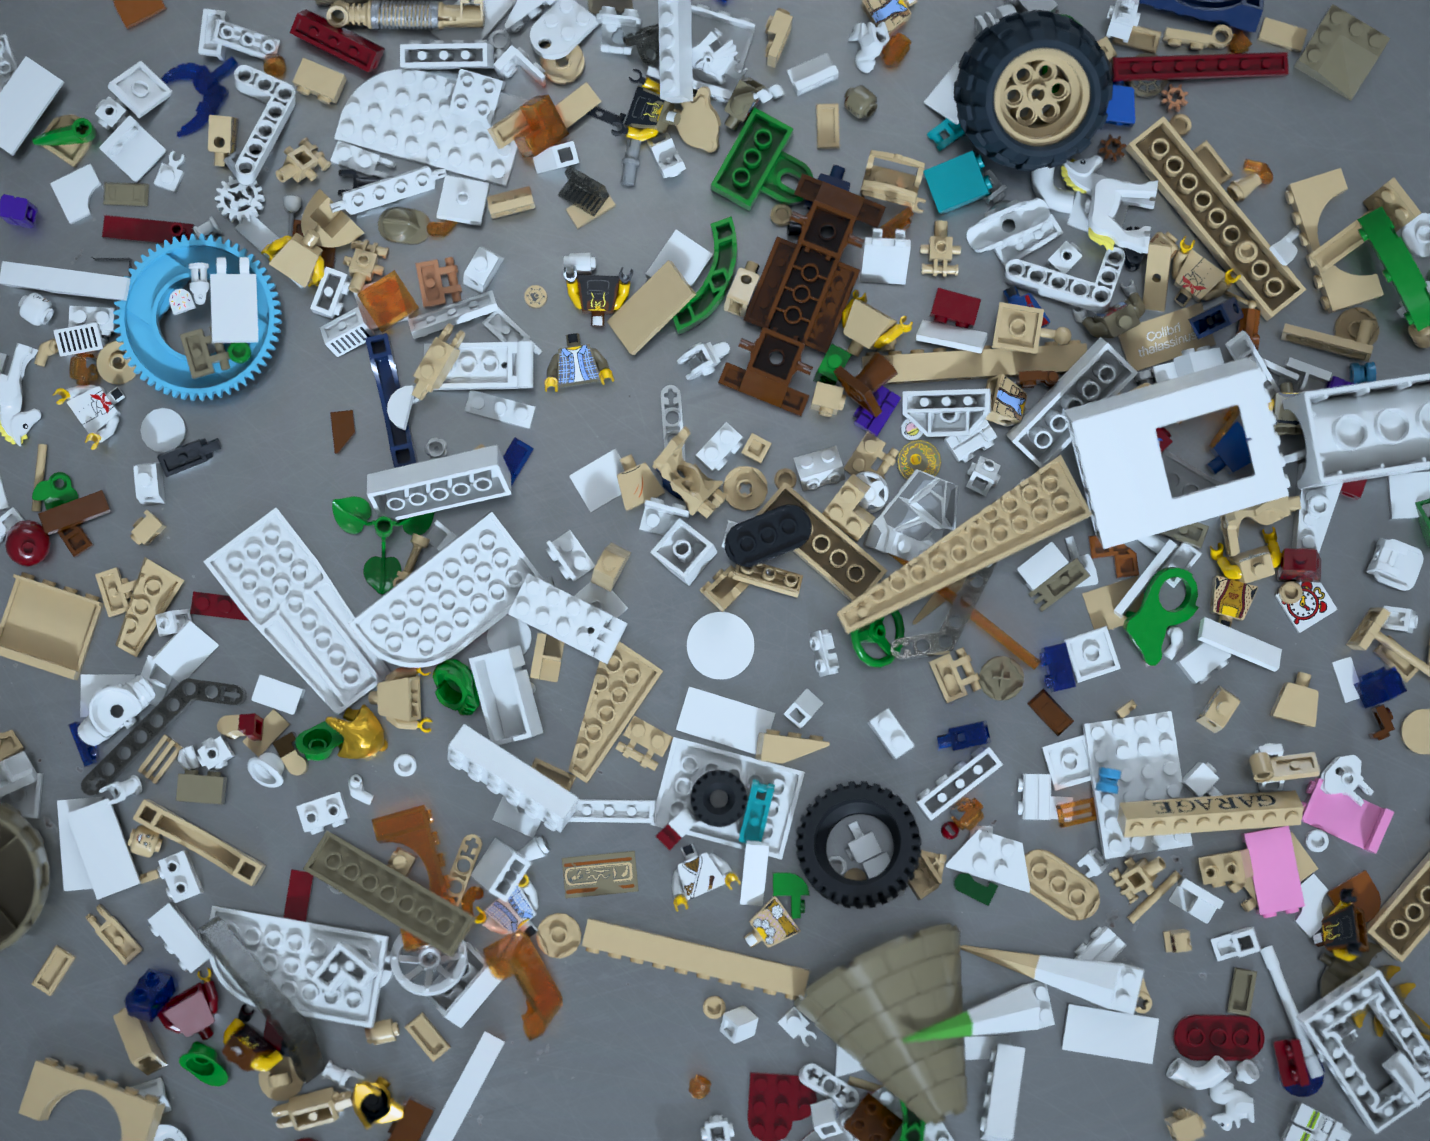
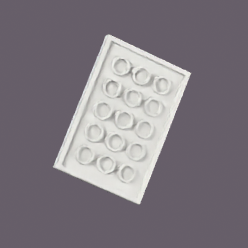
M1168 711L1082 724L1103 859L1193 846L1191 833L1124 838L1117 822L1119 803L1185 798L1172 712ZM1099 767L1122 771L1121 778L1117 782L1119 786L1118 794L1095 790L1096 783L1099 782L1100 778L1098 775Z
M673 737L656 801L655 823L650 825L664 828L683 809L687 808L698 819L697 823L686 833L687 835L746 850V843L738 841L745 811L740 819L733 824L725 827H713L699 820L691 806L692 788L702 775L715 770L727 771L736 775L744 784L747 791V803L753 779L759 780V783L766 785L768 783L775 784L762 842L769 843L768 856L782 860L805 772ZM715 790L710 795V802L714 807L721 808L727 804L728 796L723 790ZM757 792L756 799L765 800L766 794Z

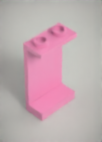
M1315 778L1314 781L1311 780L1306 789V793H1308L1305 802L1301 801L1304 806L1302 822L1370 853H1377L1394 812L1366 800H1363L1364 804L1359 806L1348 795H1343L1342 793L1325 794L1320 789L1324 780L1321 778Z
M1289 826L1241 833L1242 843H1245L1246 849H1249L1254 873L1252 879L1258 904L1256 914L1269 918L1277 916L1278 911L1285 910L1286 914L1299 912V907H1305Z

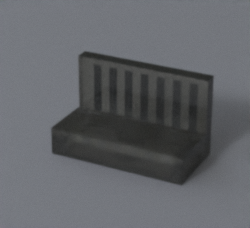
M569 165L564 172L568 181L558 193V196L594 217L608 199V191L605 185Z

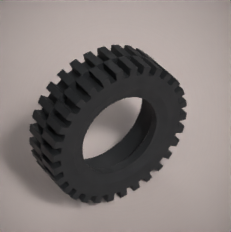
M851 781L848 782V786L843 787L842 783L836 785L837 789L833 791L828 788L824 791L826 795L822 798L818 795L814 799L816 803L813 806L811 804L808 805L806 808L808 813L806 816L802 815L800 819L802 825L797 828L798 839H796V847L798 852L796 853L802 871L816 891L837 905L840 903L846 908L855 906L856 909H863V906L874 908L877 903L881 902L882 905L888 903L887 899L890 897L895 899L899 896L898 892L901 889L904 891L908 887L907 882L913 880L915 876L914 871L915 869L918 870L919 867L918 860L922 853L920 848L922 843L913 814L897 794L893 795L891 790L887 788L884 790L875 783L871 786L866 781H861V784ZM865 814L879 819L888 827L893 837L894 850L890 863L884 871L871 879L851 880L845 878L833 869L827 857L826 846L831 830L839 821L851 815Z

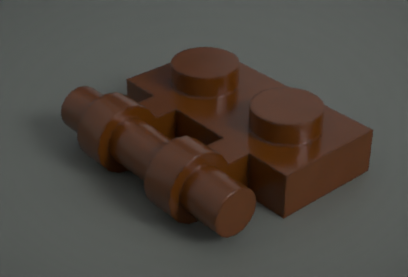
M1020 371L1016 374L1014 380L1017 386H1021V389H1033L1034 386L1041 383L1046 387H1053L1059 380V375L1055 371Z

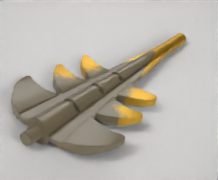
M1368 942L1369 952H1363L1361 957L1357 956L1351 962L1335 956L1332 958L1324 952L1319 958L1320 961L1327 965L1319 985L1321 999L1368 967L1373 957L1381 952L1383 948ZM1392 965L1376 968L1381 972L1388 984L1392 976L1401 970L1400 967ZM1403 983L1395 986L1392 989L1393 993L1421 1036L1430 1041V1026L1404 1003L1405 998L1416 987V984ZM1368 1003L1364 1005L1365 1008L1362 1010L1358 1009L1352 1013L1353 1021L1358 1028L1362 1027L1365 1016L1372 1010ZM1375 1015L1374 1029L1377 1036L1382 1037L1385 1029Z

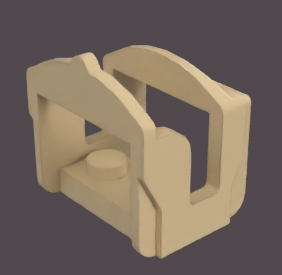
M871 150L860 190L861 197L868 196L908 206L907 213H923L924 210L919 209L917 204L920 202L925 203L926 200L918 198L917 195L925 163L900 154ZM874 158L916 167L918 170L916 175L876 166L873 165Z

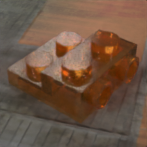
M909 207L878 228L882 229V238L895 239L896 230L906 231L911 227L910 224L912 223L914 213Z

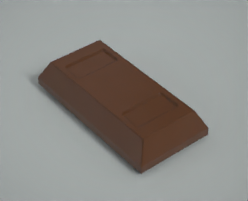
M1044 688L1027 703L1057 736L1074 722Z

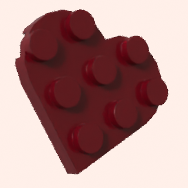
M750 1072L747 1118L752 1135L760 1141H780L785 1139L791 1130L793 1121L803 1120L811 1116V1105L817 1102L816 1092L800 1081L799 1075Z

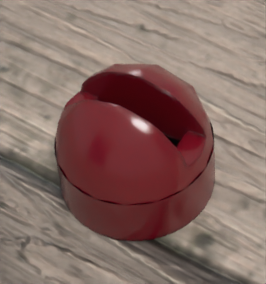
M945 822L941 826V834L946 839H955L959 834V827L954 822ZM947 825L955 832L953 836L945 829Z

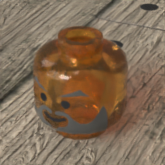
M78 353L70 359L69 377L76 380L77 385H90V381L98 379L99 373L96 367L97 358H94L95 354Z
M963 797L951 809L952 816L950 818L962 831L964 829L972 830L983 820L984 814L981 810L984 806L975 797L972 800L968 797Z

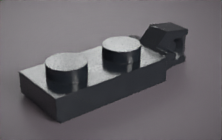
M205 438L198 439L162 453L157 458L165 476L169 477L207 462L208 459L213 457L212 452L221 449V443L218 438L208 442Z

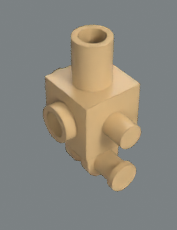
M306 137L300 141L299 148L293 150L291 146H288L284 150L287 157L283 167L276 171V177L280 182H285L291 177L297 183L306 177L313 181L317 177V174L314 172L317 163L325 171L331 166V162L327 161L324 158L325 154L322 151L318 152V147L312 145Z
M935 221L934 236H930L929 245L920 244V253L928 254V262H933V265L922 263V275L926 273L937 276V273H942V277H946L947 274L958 276V264L947 265V263L952 261V254H961V246L953 245V237H947L948 221Z
M356 239L351 243V249L355 248L353 258L345 256L343 264L349 266V274L352 277L349 290L354 293H361L364 283H371L374 274L383 275L384 267L378 265V255L386 259L389 248L380 247L375 242L371 245L368 240L363 242Z
M1160 856L1150 862L1145 857L1137 862L1132 857H1129L1124 861L1127 869L1122 875L1118 871V867L1111 870L1108 874L1115 880L1114 885L1121 887L1120 893L1122 895L1125 894L1129 900L1128 902L1131 904L1139 898L1136 893L1144 889L1148 895L1155 891L1152 883L1157 878V873L1166 868V864Z

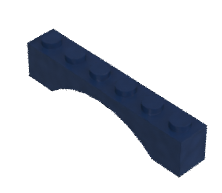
M1264 0L1139 1V4L1150 5L1155 9H1166L1178 15H1189L1201 21L1208 20L1216 22L1218 25L1231 26L1243 32L1250 31L1254 33L1257 30L1264 9Z
M384 333L367 337L365 341L382 405L394 468L418 463L409 420L406 430H403L390 420L387 413V405L391 395L401 388L390 336Z

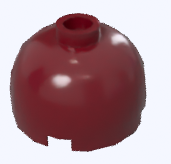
M31 520L17 522L8 530L4 541L6 552L11 560L23 566H33L42 562L48 555L51 546L50 537L45 533L43 526Z

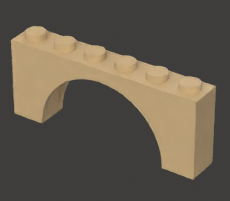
M1341 168L1291 183L1286 187L1285 191L1286 201L1288 204H1291L1294 211L1292 213L1293 222L1299 226L1301 232L1299 234L1300 243L1303 247H1306L1308 253L1306 255L1308 266L1312 267L1315 276H1313L1314 284L1317 289L1320 288L1322 297H1320L1321 305L1324 310L1327 309L1328 314L1378 299L1384 295L1377 274L1366 276L1353 275L1340 270L1335 265L1322 273L1309 257L1313 251L1320 247L1318 221L1322 210L1332 198L1344 193L1348 189Z
M45 1057V1060L35 1061L19 1114L38 1121L48 1120L53 1108L63 1097L76 1090L85 1089L100 1094L113 1106L121 1124V1141H154L166 1105L159 1102V1097L146 1094V1096L138 1094L139 1090L132 1087H126L125 1089L118 1087L119 1083L113 1080L106 1079L104 1082L98 1079V1075L90 1072L82 1074L78 1072L79 1068L71 1065L60 1066L58 1065L59 1061Z

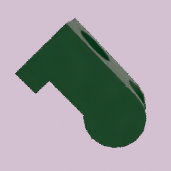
M959 873L953 880V886L957 891L987 906L990 905L998 888V885L990 881L984 886L974 881L972 876L967 873Z

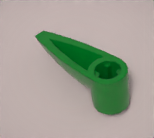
M79 118L71 125L32 138L34 145L86 143L95 138L96 128L88 119ZM86 126L88 130L85 131V134H82L80 131Z

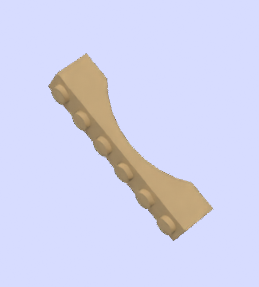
M143 799L133 817V820L194 851L250 886L256 885L266 867L262 862L150 799Z

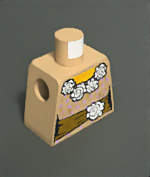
M1219 685L1196 721L1213 733H1216L1225 727L1241 701L1237 696Z
M773 896L750 919L749 922L754 930L744 936V939L751 948L762 940L769 948L799 933L801 930L777 897Z

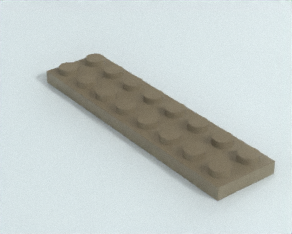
M329 831L325 832L303 868L306 872L453 958L476 920L474 916Z

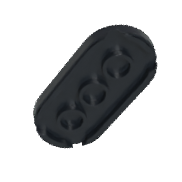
M786 504L733 526L726 535L724 544L726 554L731 561L744 567L758 565L803 546L811 535L812 522L808 513L797 505Z

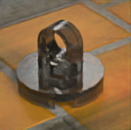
M659 23L641 28L635 35L631 32L622 37L626 47L636 45L643 63L653 65L659 61ZM648 48L655 51L656 57L654 60L647 57L646 50Z

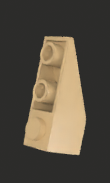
M766 729V733L759 732L755 759L783 764L830 745V742L823 741L822 736L810 735L809 739L801 738L802 734L788 732V736L779 735L780 731Z

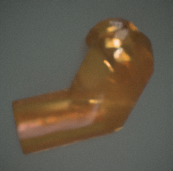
M1246 158L1243 169L1257 173L1263 184H1270L1273 181V174L1266 163Z
M450 220L430 222L427 225V233L431 236L444 237L448 235L458 222Z
M473 886L467 890L461 899L462 910L474 916L473 903L476 899L480 900L483 897L482 888Z

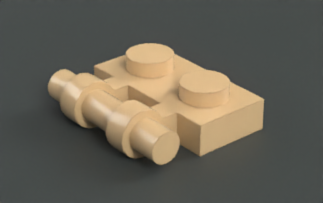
M867 431L845 465L844 471L850 475H857L866 471L874 472L885 479L884 475L890 466H894L895 458L899 451L892 447L888 454L884 453L882 450L886 443ZM878 457L883 462L878 470L875 471L871 467ZM872 477L870 481L873 482L877 479Z
M964 647L955 650L959 658L953 661L950 653L928 662L946 704L968 695L964 687L968 684L971 685L973 692L981 689L978 681L980 679L978 673L975 674L970 663L972 659L970 655L966 654ZM960 665H962L967 678L962 680L956 669Z
M633 716L623 734L631 739L629 744L626 745L619 741L615 749L622 752V756L641 763L640 766L645 769L648 767L655 771L659 763L651 758L654 753L663 757L673 737ZM637 743L648 749L646 755L634 749Z

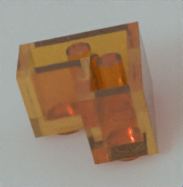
M549 95L535 96L520 106L530 127L514 136L513 139L523 157H535L569 135Z

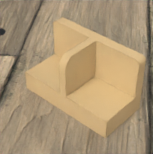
M537 633L530 678L558 682L564 642L550 635Z

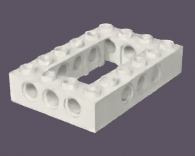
M1369 965L1301 1012L1296 1018L1365 1125L1377 1134L1416 1105L1406 1098L1395 1082L1378 1093L1373 1090L1365 1080L1366 1075L1358 1069L1352 1060L1354 1058L1353 1055L1341 1043L1342 1038L1331 1028L1339 1022H1345L1346 1017L1358 1009L1362 1010L1365 1008L1364 1005L1368 1003L1398 1051H1401L1429 1087L1417 1097L1420 1103L1430 1097V1048L1381 972Z

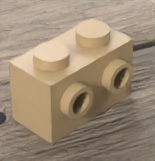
M303 58L293 79V84L297 87L296 90L304 95L309 96L311 93L318 96L317 99L323 103L329 104L331 101L337 104L347 79L342 73Z
M817 382L810 409L818 410V414L825 417H832V414L837 415L838 410L842 411L846 399V395L842 394L844 388Z
M1249 849L1211 854L1198 858L1203 884H1212V888L1225 886L1226 881L1232 880L1233 884L1247 882L1246 878L1254 876Z
M1178 1109L1172 1112L1173 1116L1164 1119L1173 1141H1193L1205 1136L1203 1129H1206L1203 1118L1190 1109Z

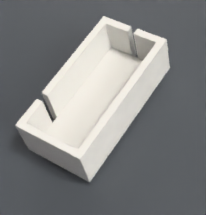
M518 645L470 658L469 661L491 742L501 745L543 733L527 669L522 670L525 661L521 646Z

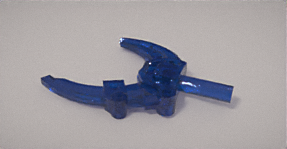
M233 56L212 72L206 65L183 63L177 65L176 68L170 69L160 79L165 84L179 79H191L195 89L204 95L203 101L199 102L195 110L197 114L188 123L183 125L180 131H177V137L192 134L202 128L209 121V115H219L218 107L220 102H223L224 97L228 95L229 91L217 79L238 63Z

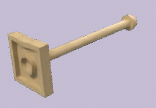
M1370 608L1346 645L1352 650L1366 651L1373 639H1376L1430 677V666L1380 632L1381 627L1391 612L1385 608Z

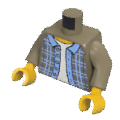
M579 333L566 335L567 347L558 349V353L553 355L547 368V377L544 385L545 392H547V388L550 386L555 387V392H558V386L560 388L600 381L602 385H605L604 379L611 378L612 382H614V377L603 355L597 349L591 348L590 344L581 345Z

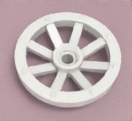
M403 930L396 938L390 954L391 969L400 985L409 992L422 996L438 995L456 985L463 976L468 963V950L464 939L458 948L459 953H455L453 958L448 955L441 956L443 953L429 944L423 948L413 937L414 935ZM406 942L419 953L418 956L400 955ZM430 959H434L432 963H428ZM458 961L452 974L441 966L443 963ZM400 963L420 964L405 976L400 968ZM426 971L424 986L411 982V980ZM434 971L442 975L445 980L432 985Z

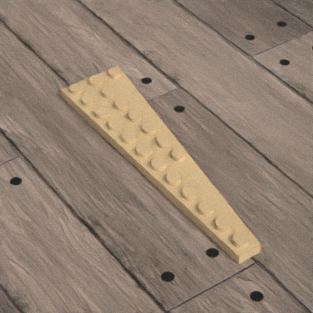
M1059 455L1011 491L1005 493L1001 498L961 524L919 556L913 558L902 568L896 570L885 580L838 611L837 616L846 634L1090 517L1092 513L1062 456Z

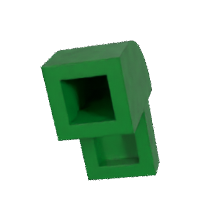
M772 872L773 896H791V918H801V913H805V900H801V896L810 895L807 884L800 876L794 873Z

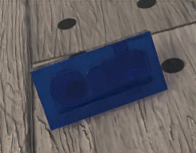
M514 437L503 456L511 474V488L534 451L533 447Z
M71 723L68 726L84 767L97 764L96 758H98L95 747L85 743L78 735V727L81 723Z

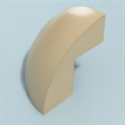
M319 189L304 210L301 220L303 235L305 236L309 229L314 230L320 235L316 245L322 247H339L359 238L364 232L342 210L332 213L330 203L334 202Z

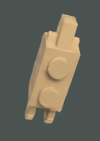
M450 323L445 326L439 338L435 337L413 375L416 377L414 383L417 385L411 395L419 400H423L428 391L432 393L434 389H439L460 355L458 348L466 333L460 330L455 335L452 343H447L454 327Z
M333 1087L289 1098L288 1103L275 1106L271 1111L274 1117L287 1115L276 1120L278 1128L294 1126L295 1130L300 1131L337 1120L339 1112L344 1111V1108L353 1106V1095L351 1091L334 1092Z

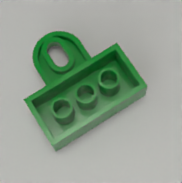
M754 107L711 183V190L748 211L751 210L760 192L781 203L794 205L803 202L805 199L795 196V190L784 185L781 182V177L784 174H790L800 180L802 173L813 177V174L804 162L784 152L794 129Z

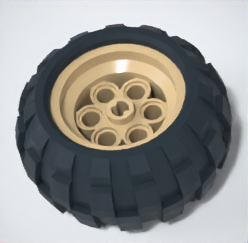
M1045 10L1009 14L1000 18V21L990 28L986 27L974 38L976 41L969 51L964 52L958 66L960 70L957 81L954 83V101L956 102L958 112L957 117L963 131L973 145L994 162L1022 171H1034L1044 167L1050 169L1066 163V159L1074 154L1082 153L1091 144L1090 140L1098 129L1101 130L1108 116L1106 113L1109 100H1112L1113 81L1110 80L1109 72L1110 64L1104 50L1101 49L1095 37L1082 25L1066 16ZM1043 65H1047V72L1044 75H1039L1040 68ZM1025 68V75L1022 78H1017V72ZM1060 83L1059 91L1052 93L1053 85ZM1016 89L1015 97L1013 99H1008V92L1010 90ZM1034 89L1040 90V94L1037 97L1032 95ZM1046 104H1050L1051 107L1042 114L1043 107ZM1028 107V114L1025 117H1020V111Z

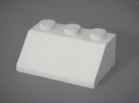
M469 942L466 943L468 950L467 967L457 984L441 994L425 996L446 1019L460 1028L463 1027L505 977L495 964ZM458 961L450 962L445 969L452 974ZM439 974L432 985L444 981L445 978Z

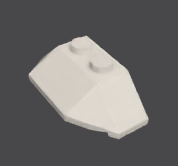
M991 389L903 391V415L927 437L972 436L991 412Z

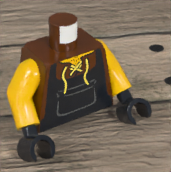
M573 266L574 273L568 274L566 273V267H564L563 273L566 279L568 295L576 308L582 309L583 314H591L592 327H604L605 315H614L615 310L620 309L628 298L633 269L630 270V275H624L622 267L619 276L577 275V268Z
M1343 888L1340 891L1341 900L1339 904L1329 913V916L1322 919L1323 932L1314 934L1313 939L1317 947L1325 946L1326 950L1332 952L1335 957L1351 962L1357 956L1361 957L1363 952H1369L1364 910L1352 904V902L1357 901L1356 897L1352 896L1354 890Z
M244 1004L238 1013V1019L235 1018L224 1031L223 1044L225 1046L222 1053L229 1062L235 1063L243 1071H268L283 1059L282 1056H292L295 1044L287 1047L290 1039L285 1038L282 1040L281 1049L278 1051L247 1024L244 1025L243 1022L250 1021L254 1013V1009L251 1013H245L244 1010L247 1004Z

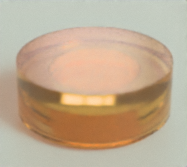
M278 54L268 55L263 61L264 72L273 77L283 75L286 70L285 59Z

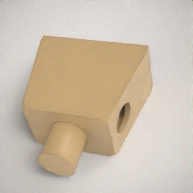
M1298 672L1295 684L1290 682L1284 683L1269 716L1307 727H1315L1319 691L1308 688L1312 675Z

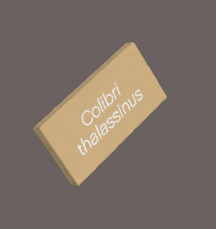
M1200 302L1141 322L1138 326L1117 336L1125 360L1136 371H1140L1173 360V358L1181 356V351L1194 348L1197 351V348L1203 346H1215L1213 334L1198 340L1188 320L1204 311L1202 303Z

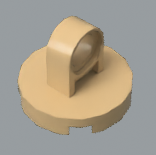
M282 1056L283 1059L270 1070L259 1072V1085L262 1092L268 1098L276 1101H286L289 1098L295 1097L301 1091L305 1082V1072L302 1065L294 1058H291V1056Z

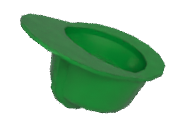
M323 721L300 733L296 737L295 745L297 750L303 753L307 760L321 761L331 755L333 748L344 741V737L330 727L326 721Z
M195 1041L188 1052L179 1058L181 1067L205 1084L219 1087L228 1082V1074L218 1064L217 1052L210 1046Z

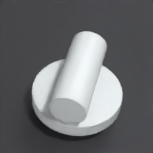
M193 745L180 749L178 753V763L184 770L196 769L201 766Z

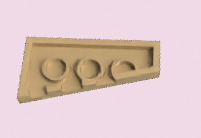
M144 557L115 645L137 657L157 625L155 615L166 611L184 580Z

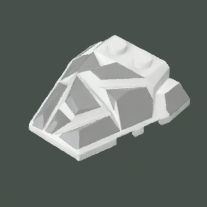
M916 469L899 489L894 499L886 505L881 515L872 522L863 545L882 553H889L906 561L916 558L956 529L958 485Z

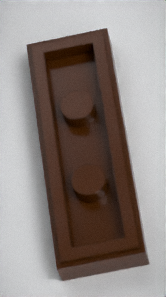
M100 490L38 513L45 533L51 535L111 511L103 491Z

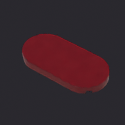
M1192 1014L1179 1020L1173 1030V1043L1176 1050L1185 1058L1194 1061H1210L1214 1056H1219L1224 1061L1251 1060L1261 1051L1265 1041L1262 1027L1253 1018L1245 1015Z

